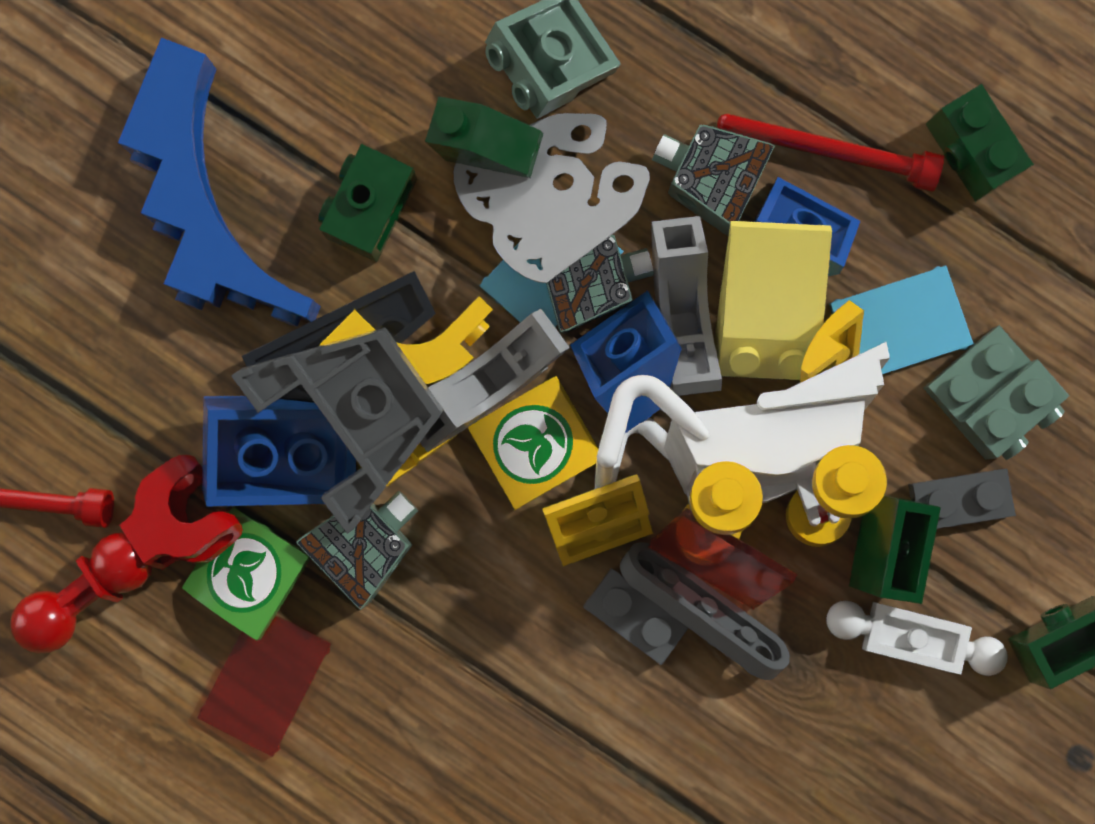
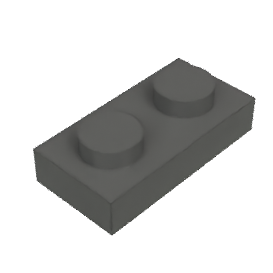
M1007 468L908 484L912 501L941 507L937 529L1016 516Z
M610 568L583 605V608L660 665L663 664L688 629L686 625L670 616L664 609L641 592L632 588L625 578L612 568Z

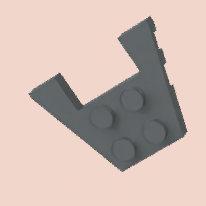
M386 328L247 366L231 375L258 413L301 384L362 467L326 491L321 497L347 534L354 530L373 502L376 501L402 464L405 463L444 410Z

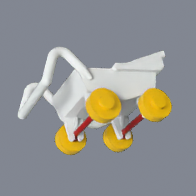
M887 342L787 390L762 393L757 400V404L694 412L664 382L653 376L637 375L626 379L617 387L612 397L597 453L595 489L616 482L627 438L631 434L638 433L644 436L670 461L684 493L687 494L689 504L684 508L678 520L677 535L683 549L692 557L702 561H716L724 558L737 545L741 531L746 529L757 517L762 503H767L795 490L797 491L789 500L786 508V522L794 537L800 542L813 547H823L836 542L849 528L851 518H857L870 512L878 505L886 491L887 478L882 463L872 452L859 447V444L861 443L864 410L884 386L881 369L890 359ZM646 396L650 398L672 419L668 433L651 418L625 433L632 404L637 397Z

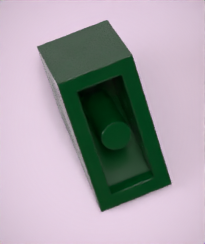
M439 96L425 142L445 161L531 178L544 133L535 127L485 105Z

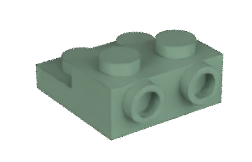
M541 0L495 22L485 41L487 44L486 57L488 62L496 71H505L513 83L512 95L516 104L523 110L530 108L536 119L573 101L579 91L614 74L621 65L578 0Z
M1000 325L992 328L923 387L985 460L996 459L1001 455L1005 460H1008L1018 454L1029 443L1024 435L1035 425L1044 429L1059 419L1065 412L1060 404L1070 396L1038 359L1030 361Z

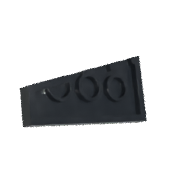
M413 271L243 355L242 358L246 366H251L318 347L354 309L375 330L386 328L397 343L404 342L436 313L416 272ZM301 384L279 398L315 403Z

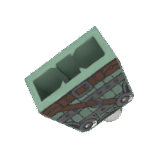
M699 125L690 146L664 134L657 146L652 161L676 171L668 191L672 198L720 232L729 236L730 222L740 220L775 146L768 142L708 125Z
M611 235L585 256L547 282L546 285L560 335L629 304L632 301V296L628 283L654 276L647 248L620 255L615 235Z
M398 490L380 509L373 503L354 530L348 534L333 515L302 536L296 543L361 610L372 602L413 544L402 534L400 529L418 512V509Z

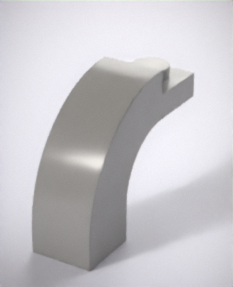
M700 216L653 221L652 264L655 301L682 347L672 380L671 390L678 396L721 391L722 376L713 340L708 306V249Z
M542 309L527 316L499 342L467 366L428 387L444 410L420 442L427 452L451 439L504 403L548 369L547 366L570 348Z

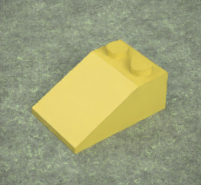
M745 221L730 222L714 335V344L721 376L800 380L801 366L806 351L824 323L832 239L831 226Z

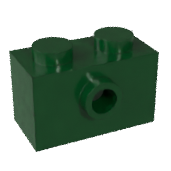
M982 84L942 107L926 123L927 128L942 149L947 163L956 171L975 202L1015 179L1034 165Z
M361 144L356 155L349 154L341 167L339 180L342 183L335 198L329 196L320 210L318 222L322 224L319 230L326 239L377 262L414 188L417 176L413 167Z
M884 495L878 505L862 516L849 587L880 598L922 604L941 507Z
M1091 596L1071 607L1068 604L1055 606L1040 615L1042 622L1008 638L1029 682L1051 690L1095 667V596Z

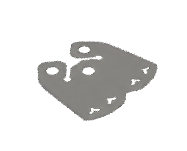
M555 114L531 124L530 126L544 133L531 178L458 163L455 164L454 184L464 208L473 218L493 225V246L497 253L513 270L528 279L541 283L549 282L623 227L640 209L650 181V173L645 166L626 162H614L606 166L602 170L597 198L600 199L598 205L591 207L587 202L591 198L594 176L582 161L575 157L557 154L549 156L547 154V150L554 146L558 147L559 150L590 154L600 149L604 144L607 126L606 120L600 115ZM579 125H585L591 129L590 137L585 141H574L571 138L572 130ZM467 170L478 174L471 185L468 184L470 176L466 173ZM560 174H570L574 182L569 189L560 191L554 188L553 180ZM623 175L631 177L634 185L629 191L620 193L613 189V181L617 177ZM490 197L489 208L486 209L483 201H479L476 198ZM509 235L521 238L516 250L513 248L514 242L508 239ZM542 258L541 264L543 269L539 270L536 264H529L527 260Z

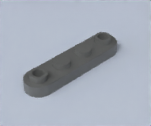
M645 542L635 543L621 559V573L632 588L641 592L664 609L670 616L686 625L751 675L763 680H771L789 664V651L780 637L654 545Z

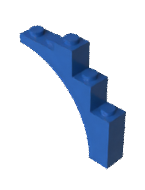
M161 38L118 143L132 155L130 158L132 163L147 170L157 172L141 211L142 215L155 223L152 230L176 241H180L182 234H184L164 285L178 292L175 298L176 301L201 311L205 303L220 308L226 291H228L229 293L226 298L228 301L254 310L256 302L273 309L271 317L298 327L300 320L309 323L316 320L321 307L314 300L290 290L263 272L242 250L218 210L209 183L204 152L205 113L210 89L217 72L216 67L206 54Z

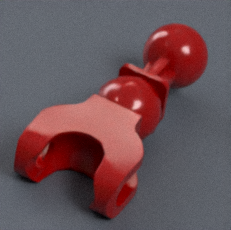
M178 455L162 464L141 480L135 495L133 512L119 525L123 532L113 533L102 538L93 548L91 558L80 556L76 560L83 573L80 577L59 593L51 591L35 592L24 597L16 605L11 616L10 626L14 639L22 648L36 654H47L59 650L69 642L75 632L76 615L97 599L101 598L118 603L123 599L121 593H127L143 586L151 576L152 567L164 570L175 561L182 560L196 564L208 563L230 547L242 535V525L235 515L227 512H212L193 523L188 521L185 511L187 500L197 487L202 484V466L195 456Z

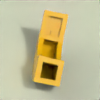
M479 296L437 338L421 344H397L427 387L451 376L474 358L460 343L465 341L471 346L490 327L484 319L493 309ZM354 309L319 346L375 331V329Z

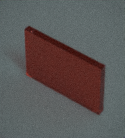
M688 508L653 537L648 546L753 610L794 583L797 576L793 571L733 535L716 534L707 530L696 520L692 511Z
M275 615L260 640H255L246 633L241 632L208 698L199 709L197 718L274 757L279 752L280 744L325 656L330 653L332 643L278 615Z

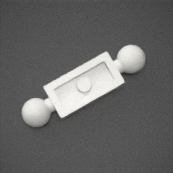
M852 601L835 603L827 614V626L833 635L840 639L848 640L864 634L865 638L862 649L960 675L964 660L969 662L974 671L986 676L1001 672L1007 663L1008 655L1006 648L999 640L993 637H980L973 642H969L972 627L875 602L872 604L870 616L865 615L862 608Z

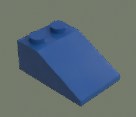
M203 396L202 491L206 507L325 504L321 499L322 495L356 472L355 457L315 403L278 399L258 413L246 396Z

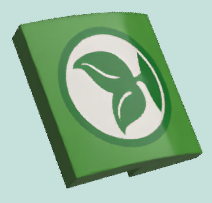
M232 506L229 513L235 515L242 525V535L214 560L208 563L196 564L182 588L218 616L253 639L260 640L311 558L302 549L274 533L275 530L238 507Z

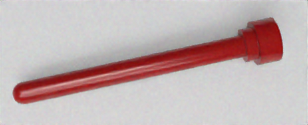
M723 114L717 120L719 129L791 149L906 176V181L913 182L914 188L934 192L943 169L944 155L924 151L922 155L913 153L912 157L732 114Z
M0 488V508L74 515V518L82 521L84 526L107 528L113 517L114 495L111 490L89 488L86 492H79L77 496Z

